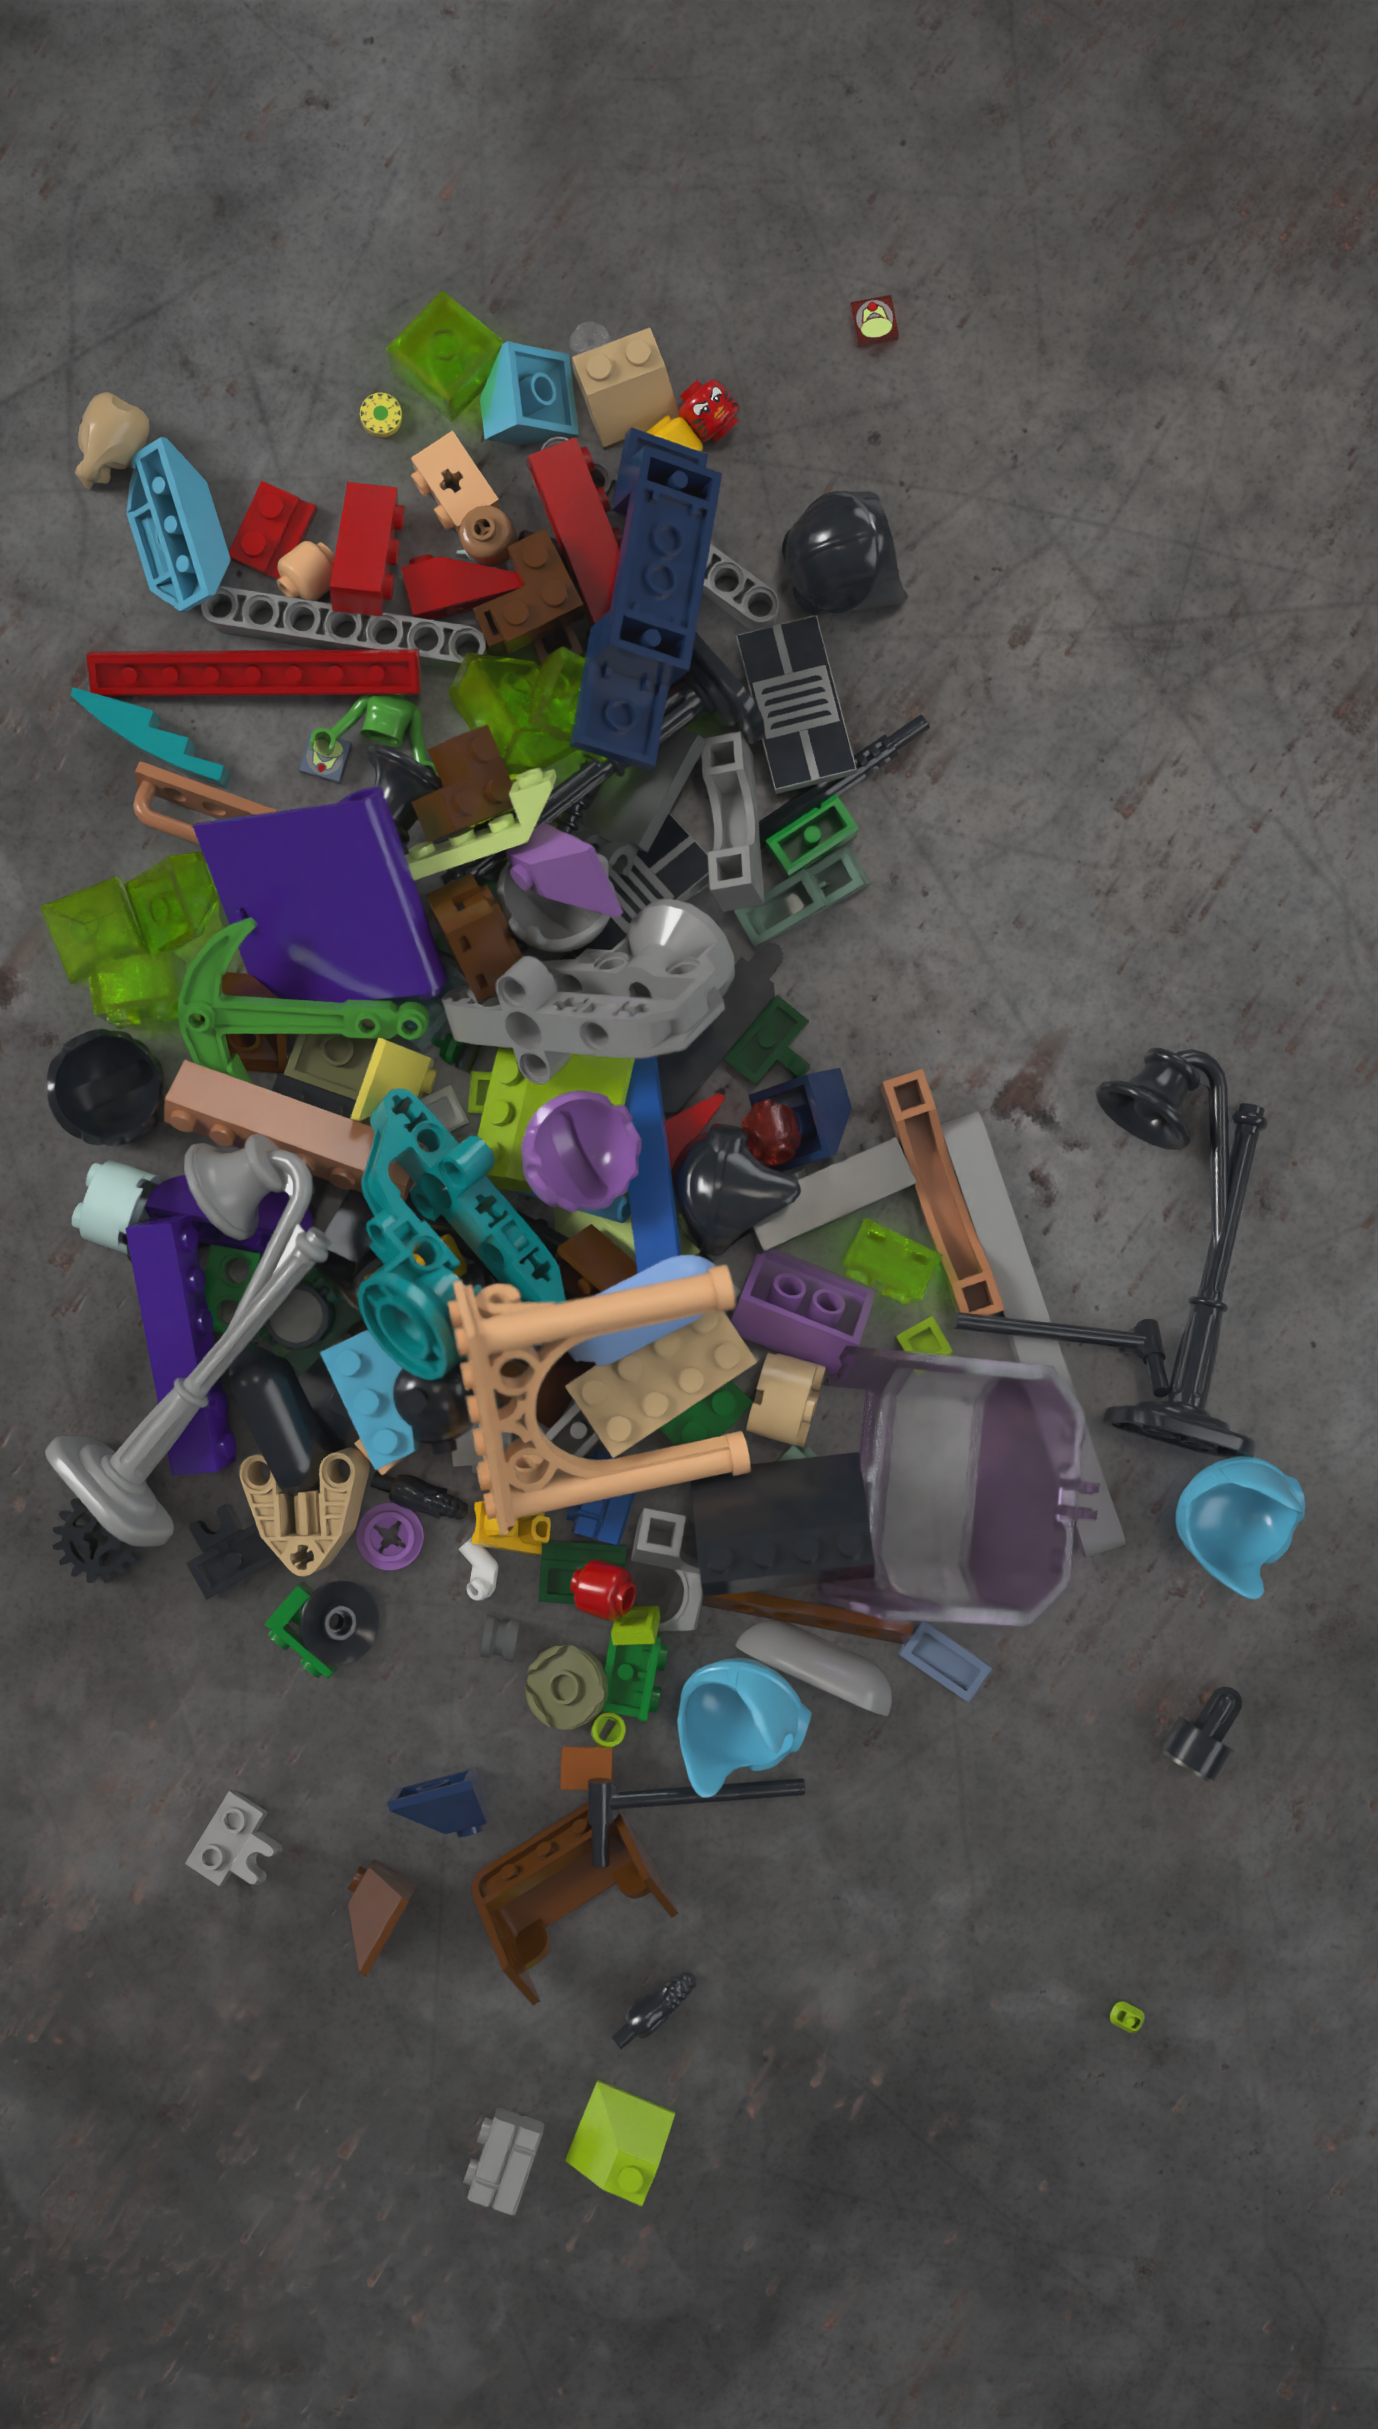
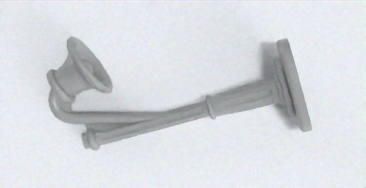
M261 1134L251 1135L245 1143V1148L236 1152L225 1154L220 1149L211 1145L199 1143L191 1145L184 1156L185 1175L190 1191L198 1206L213 1225L225 1235L234 1239L244 1240L253 1237L259 1222L258 1204L271 1191L276 1193L286 1191L290 1196L283 1215L226 1332L186 1379L177 1378L175 1380L174 1388L137 1426L116 1452L103 1442L92 1437L75 1435L55 1437L45 1450L47 1460L53 1469L100 1524L115 1537L133 1546H161L170 1539L174 1531V1524L170 1515L157 1501L154 1493L146 1483L149 1474L167 1454L197 1411L208 1405L207 1393L314 1264L316 1262H324L328 1258L327 1249L331 1245L330 1239L314 1227H311L306 1233L300 1225L313 1192L312 1176L306 1163L295 1153L282 1149L279 1150L269 1138Z

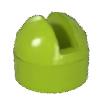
M609 1712L602 1713L593 1720L590 1732L593 1740L598 1745L612 1747L623 1740L626 1727L619 1715ZM609 1719L614 1724L608 1731L605 1739L602 1740L598 1736Z

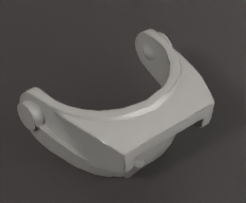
M676 1570L684 1585L683 1602L679 1611L672 1619L659 1624L658 1631H690L697 1629V1621L703 1600L700 1574Z

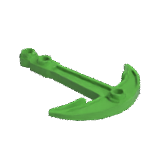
M252 917L238 921L220 930L206 942L187 969L178 999L180 1031L194 1063L251 1084L254 1083L248 1076L239 1055L235 1053L230 1057L225 1034H343L347 1038L378 1039V1037L391 1039L398 1034L405 1039L415 1040L421 1038L426 1033L430 1022L428 1010L418 1002H406L398 1006L392 1001L349 999L344 1003L223 994V974H226L236 949L256 927L257 923ZM199 1013L203 1015L205 1021L196 1020L192 1017V1014ZM370 1019L374 1022L375 1027H367L361 1023V1020ZM407 1020L414 1021L418 1028H408L403 1022Z

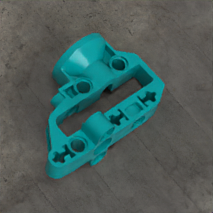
M395 1088L389 1091L371 1113L370 1123L375 1133L361 1181L363 1195L375 1216L366 1225L368 1235L373 1241L369 1247L385 1265L361 1283L357 1294L359 1309L369 1332L381 1349L396 1364L416 1377L434 1380L445 1375L461 1360L468 1359L467 1355H459L454 1329L461 1327H452L448 1302L456 1300L453 1282L461 1281L453 1273L460 1265V1261L425 1220L421 1222L400 1198L402 1193L388 1175V1168L394 1163L400 1164L416 1183L410 1190L411 1199L416 1209L424 1217L434 1221L443 1215L501 1284L513 1286L518 1290L521 1303L554 1302L558 1304L566 1302L557 1262L539 1237L486 1176L495 1164L493 1153L488 1145L476 1136H469L459 1144L432 1111L411 1091L404 1088ZM417 1142L423 1143L429 1152L421 1149ZM413 1253L419 1255L424 1260L425 1266L415 1260ZM478 1284L473 1287L475 1299L477 1294L483 1289Z

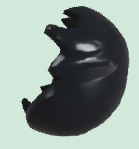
M98 1028L80 1034L61 1046L60 1053L51 1060L48 1068L45 1091L52 1115L66 1132L76 1138L83 1139L87 1144L114 1147L135 1141L157 1125L159 1111L165 1103V1095L162 1091L164 1073L160 1061L143 1042L132 1038L127 1032Z

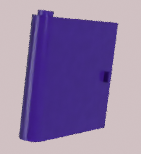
M370 787L356 791L334 804L199 822L193 825L229 925L251 917L257 923L256 927L238 947L247 973L251 974L279 999L343 1003L349 999L373 1000L417 995L419 999H427L442 992V986L448 981L381 787Z

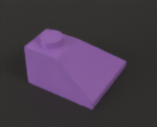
M543 822L533 830L527 843L512 847L505 852L512 866L510 874L521 889H529L548 899L618 917L623 913L592 845Z

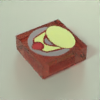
M891 295L850 302L857 347L898 340L899 333Z

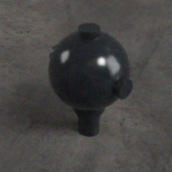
M468 1359L461 1360L445 1375L434 1380L416 1377L405 1369L399 1372L395 1380L393 1400L397 1412L412 1427L413 1435L417 1442L431 1444L433 1455L458 1450L456 1439L465 1435L476 1424V1422L471 1423L466 1397L474 1396L473 1389H465L460 1365L461 1363L469 1362Z

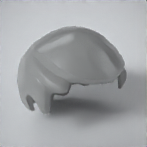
M597 854L608 878V860L604 855ZM508 859L499 876L497 903L504 914L509 926L507 929L511 934L532 947L548 952L561 953L586 946L603 931L610 915L548 899L529 889H521L510 874L512 866ZM609 880V882H610V884H611V887H612V889H613V891H614V890H615V889H614V886H613L612 882Z

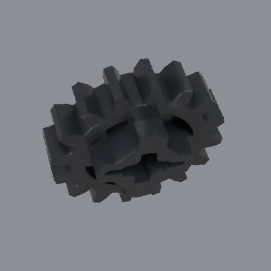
M79 1498L71 1500L74 1511H60L58 1515L65 1521V1524L53 1527L52 1531L62 1535V1541L53 1545L54 1550L64 1549L66 1554L59 1561L60 1565L71 1562L74 1565L71 1572L73 1577L79 1576L83 1571L87 1572V1583L95 1582L99 1574H101L104 1583L111 1582L114 1576L113 1570L121 1577L128 1574V1567L125 1563L128 1562L134 1565L139 1563L141 1559L134 1553V1550L144 1547L133 1546L121 1541L102 1526L93 1514L92 1520L86 1525L76 1524L80 1517L89 1510ZM102 1528L101 1534L108 1537V1542L100 1544L98 1547V1539L92 1538V1532ZM74 1542L78 1543L84 1551V1558L77 1552ZM123 1550L118 1559L111 1564L104 1565V1561L107 1560L110 1551Z

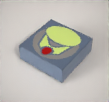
M311 730L299 771L310 776L341 784L352 743L342 739L336 740L333 753L327 756L329 743L326 740L319 739L314 742L313 750L311 751L309 749L310 737L313 732Z

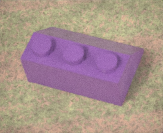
M776 1249L761 1255L757 1252L730 1322L740 1337L784 1355L826 1366L825 1371L844 1378L860 1344L877 1290Z

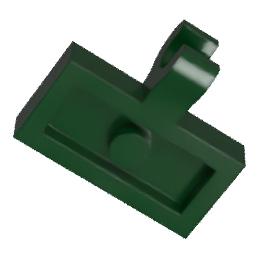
M776 995L723 1059L755 1087L776 1062L780 1063L795 1078L804 1076L810 1070V1064L789 1047L807 1027L809 1020L780 996Z

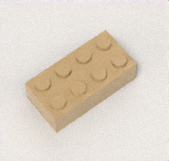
M715 1311L704 1314L694 1322L613 1363L604 1366L596 1365L565 1387L612 1458H615L757 1363V1361L724 1311Z

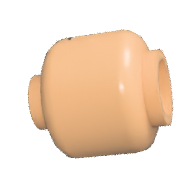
M311 541L301 542L278 561V572L281 578L277 580V584L286 597L311 601L319 600L330 591L334 554L321 542L317 544Z

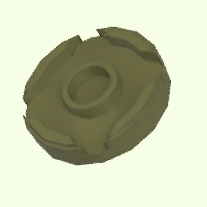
M577 1645L553 1646L541 1652L530 1664L527 1672L529 1676L527 1678V1685H525V1697L531 1712L541 1723L557 1729L573 1730L591 1723L602 1711L608 1695L607 1676L601 1662L590 1651Z

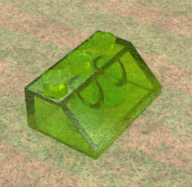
M467 652L447 693L470 730L485 725L489 726L508 775H520L535 768H540L542 771L579 750L570 747L574 719L537 662Z

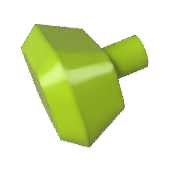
M1124 2001L1116 2003L1110 2013L1111 2023L1129 2033L1138 2032L1145 2019L1142 2010Z

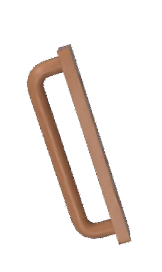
M139 762L134 772L138 791L135 795L133 807L135 815L141 823L198 845L200 844L192 824L151 809L150 804L154 796L218 819L278 811L144 762Z

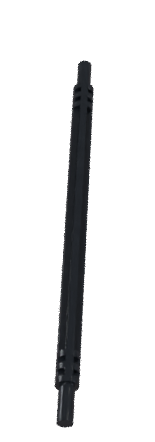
M920 714L889 737L884 734L855 754L853 757L857 774L811 785L760 820V850L765 848V841L814 808L820 809L823 802L835 794L840 796L898 756L897 751L930 728L926 719ZM708 882L704 887L697 891L688 900H690L695 895H697L698 893L706 889L708 886H710V883ZM569 952L567 955H565L564 957H562V958L559 959V960H567V959H575V958H574V957L571 955V953Z

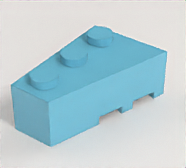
M369 1330L320 1352L374 1469H380L418 1451L419 1442L414 1438L412 1426L408 1425L400 1417L393 1400L394 1383L403 1368L396 1364L381 1349Z

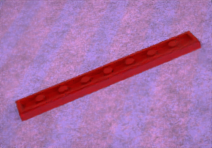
M419 649L90 651L86 655L90 692L102 696L420 694L422 691Z

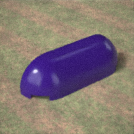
M186 1175L168 1179L158 1185L149 1195L145 1204V1210L151 1219L156 1216L162 1218L191 1214L192 1225L198 1234V1242L264 1254L290 1200L288 1192L284 1191L278 1193L271 1191L258 1204V1228L252 1238L237 1240L225 1235L210 1222L190 1191ZM309 1207L300 1222L301 1227L306 1233L313 1227V1218Z

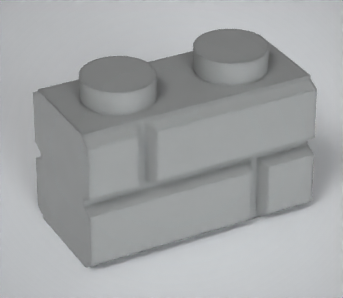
M501 2107L496 2108L493 2119L485 2117L477 2139V2143L484 2145L479 2160L471 2157L463 2180L464 2184L470 2185L467 2199L486 2207L490 2206L503 2213L515 2215L543 2135L545 2124L542 2121L521 2116L518 2113Z

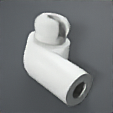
M470 1538L458 1550L472 1564L470 1583L467 1584L466 1588L467 1594L473 1600L482 1601L490 1597L496 1589L499 1567L497 1561L485 1547L472 1545V1538Z

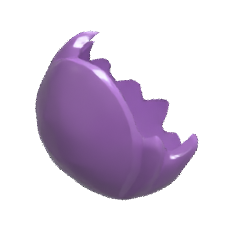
M580 1090L554 1097L535 1112L527 1125L521 1145L525 1178L539 1199L550 1207L560 1206L566 1211L574 1213L579 1209H605L613 1204L615 1198L621 1197L627 1192L630 1180L638 1175L637 1157L641 1152V1138L631 1121L633 1116L628 1108L624 1105L614 1106L608 1097L600 1093Z

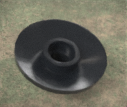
M345 1580L332 1581L316 1589L306 1601L300 1616V1634L304 1646L317 1659L330 1665H346L360 1659L373 1645L379 1630V1611L372 1595L361 1585ZM336 1613L338 1623L334 1628H330V1618Z

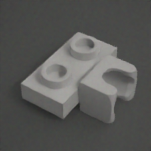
M230 1790L185 1864L217 1886L225 1885L232 1872L249 1884L259 1885L265 1881L267 1874L257 1865V1854L261 1853L266 1857H271L282 1853L283 1846L264 1832L257 1831L268 1812L237 1791Z

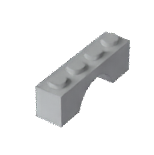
M741 732L704 738L707 743L701 752L702 773L709 794L714 821V847L712 851L708 852L710 891L723 912L764 905L754 754Z
M644 1508L637 1522L631 1561L700 1574L695 1523L683 1515ZM801 1586L779 1588V1590L796 1593Z

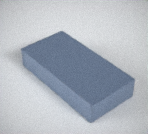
M924 1619L920 1620L912 1632L909 1642L904 1644L898 1652L900 1656L968 1703L993 1669Z

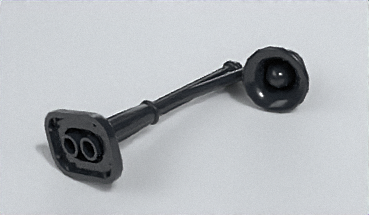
M695 632L689 671L680 677L679 682L668 690L659 747L702 714L712 716L723 727L732 728L735 733L741 732L747 743H757L765 736L764 720L757 704L740 681ZM382 744L370 745L367 748V754L370 764L375 769L376 779L374 787H381L384 792L404 854L407 855L409 854L407 845L410 842L408 831L419 820L412 802L442 789V781L439 776L408 755ZM596 755L551 791L534 829L543 822L549 825L613 774L623 777L625 769L631 765ZM512 809L472 828L474 832L487 828L491 820L502 815L512 814L514 818L518 816L515 809ZM449 838L439 841L434 845L449 841ZM508 849L446 869V873L440 879L444 885H447L471 873L475 881H477L507 857L505 852Z
M1151 1048L1144 1055L1146 1066L1138 1075L1127 1082H1102L1095 1090L1096 1099L1105 1114L1133 1136L1163 1149L1182 1150L1190 1143L1188 1126L1181 1117L1185 1096L1188 1091H1194L1200 1085L1208 1089L1211 1238L1197 1297L1188 1299L1191 1308L1175 1359L1169 1385L1170 1393L1167 1395L1166 1401L1159 1403L1141 1401L1135 1406L1109 1407L1105 1411L1103 1423L1122 1431L1207 1455L1224 1458L1254 1457L1256 1448L1254 1440L1245 1435L1230 1431V1427L1226 1422L1211 1417V1414L1206 1410L1215 1366L1222 1315L1228 1310L1227 1305L1222 1302L1223 1291L1260 1131L1266 1129L1268 1125L1266 1118L1263 1117L1265 1109L1248 1103L1240 1104L1238 1111L1229 1108L1225 1073L1218 1061L1206 1052L1189 1049L1174 1053L1162 1048Z

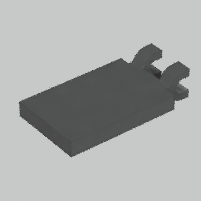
M683 729L658 747L656 765L651 770L647 771L630 766L625 769L623 777L613 774L606 779L581 823L588 829L576 834V837L592 845L597 854L604 855L608 860V865L612 866L611 869L627 877L632 869L634 857L638 850L648 853L707 741L700 735Z

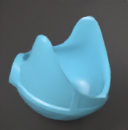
M1247 1456L1218 1460L1197 1473L1182 1491L1175 1517L1177 1533L1184 1546L1211 1576L1246 1599H1258L1264 1593L1260 1568L1263 1564L1275 1562L1288 1550L1293 1533L1305 1515V1498L1301 1485L1296 1478L1285 1475L1275 1465L1266 1460Z
M729 1658L719 1660L696 1670L684 1684L678 1713V1734L688 1777L692 1787L699 1796L706 1798L715 1795L724 1784L727 1775L735 1769L746 1767L752 1771L769 1769L781 1762L791 1752H797L800 1749L809 1727L812 1712L801 1703L799 1696L787 1680L772 1667L753 1659Z

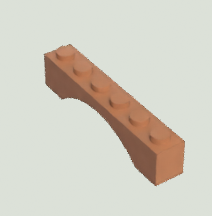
M923 1068L883 1081L879 1087L897 1140L917 1183L913 1187L955 1311L991 1315L1005 1310L991 1268L966 1208Z

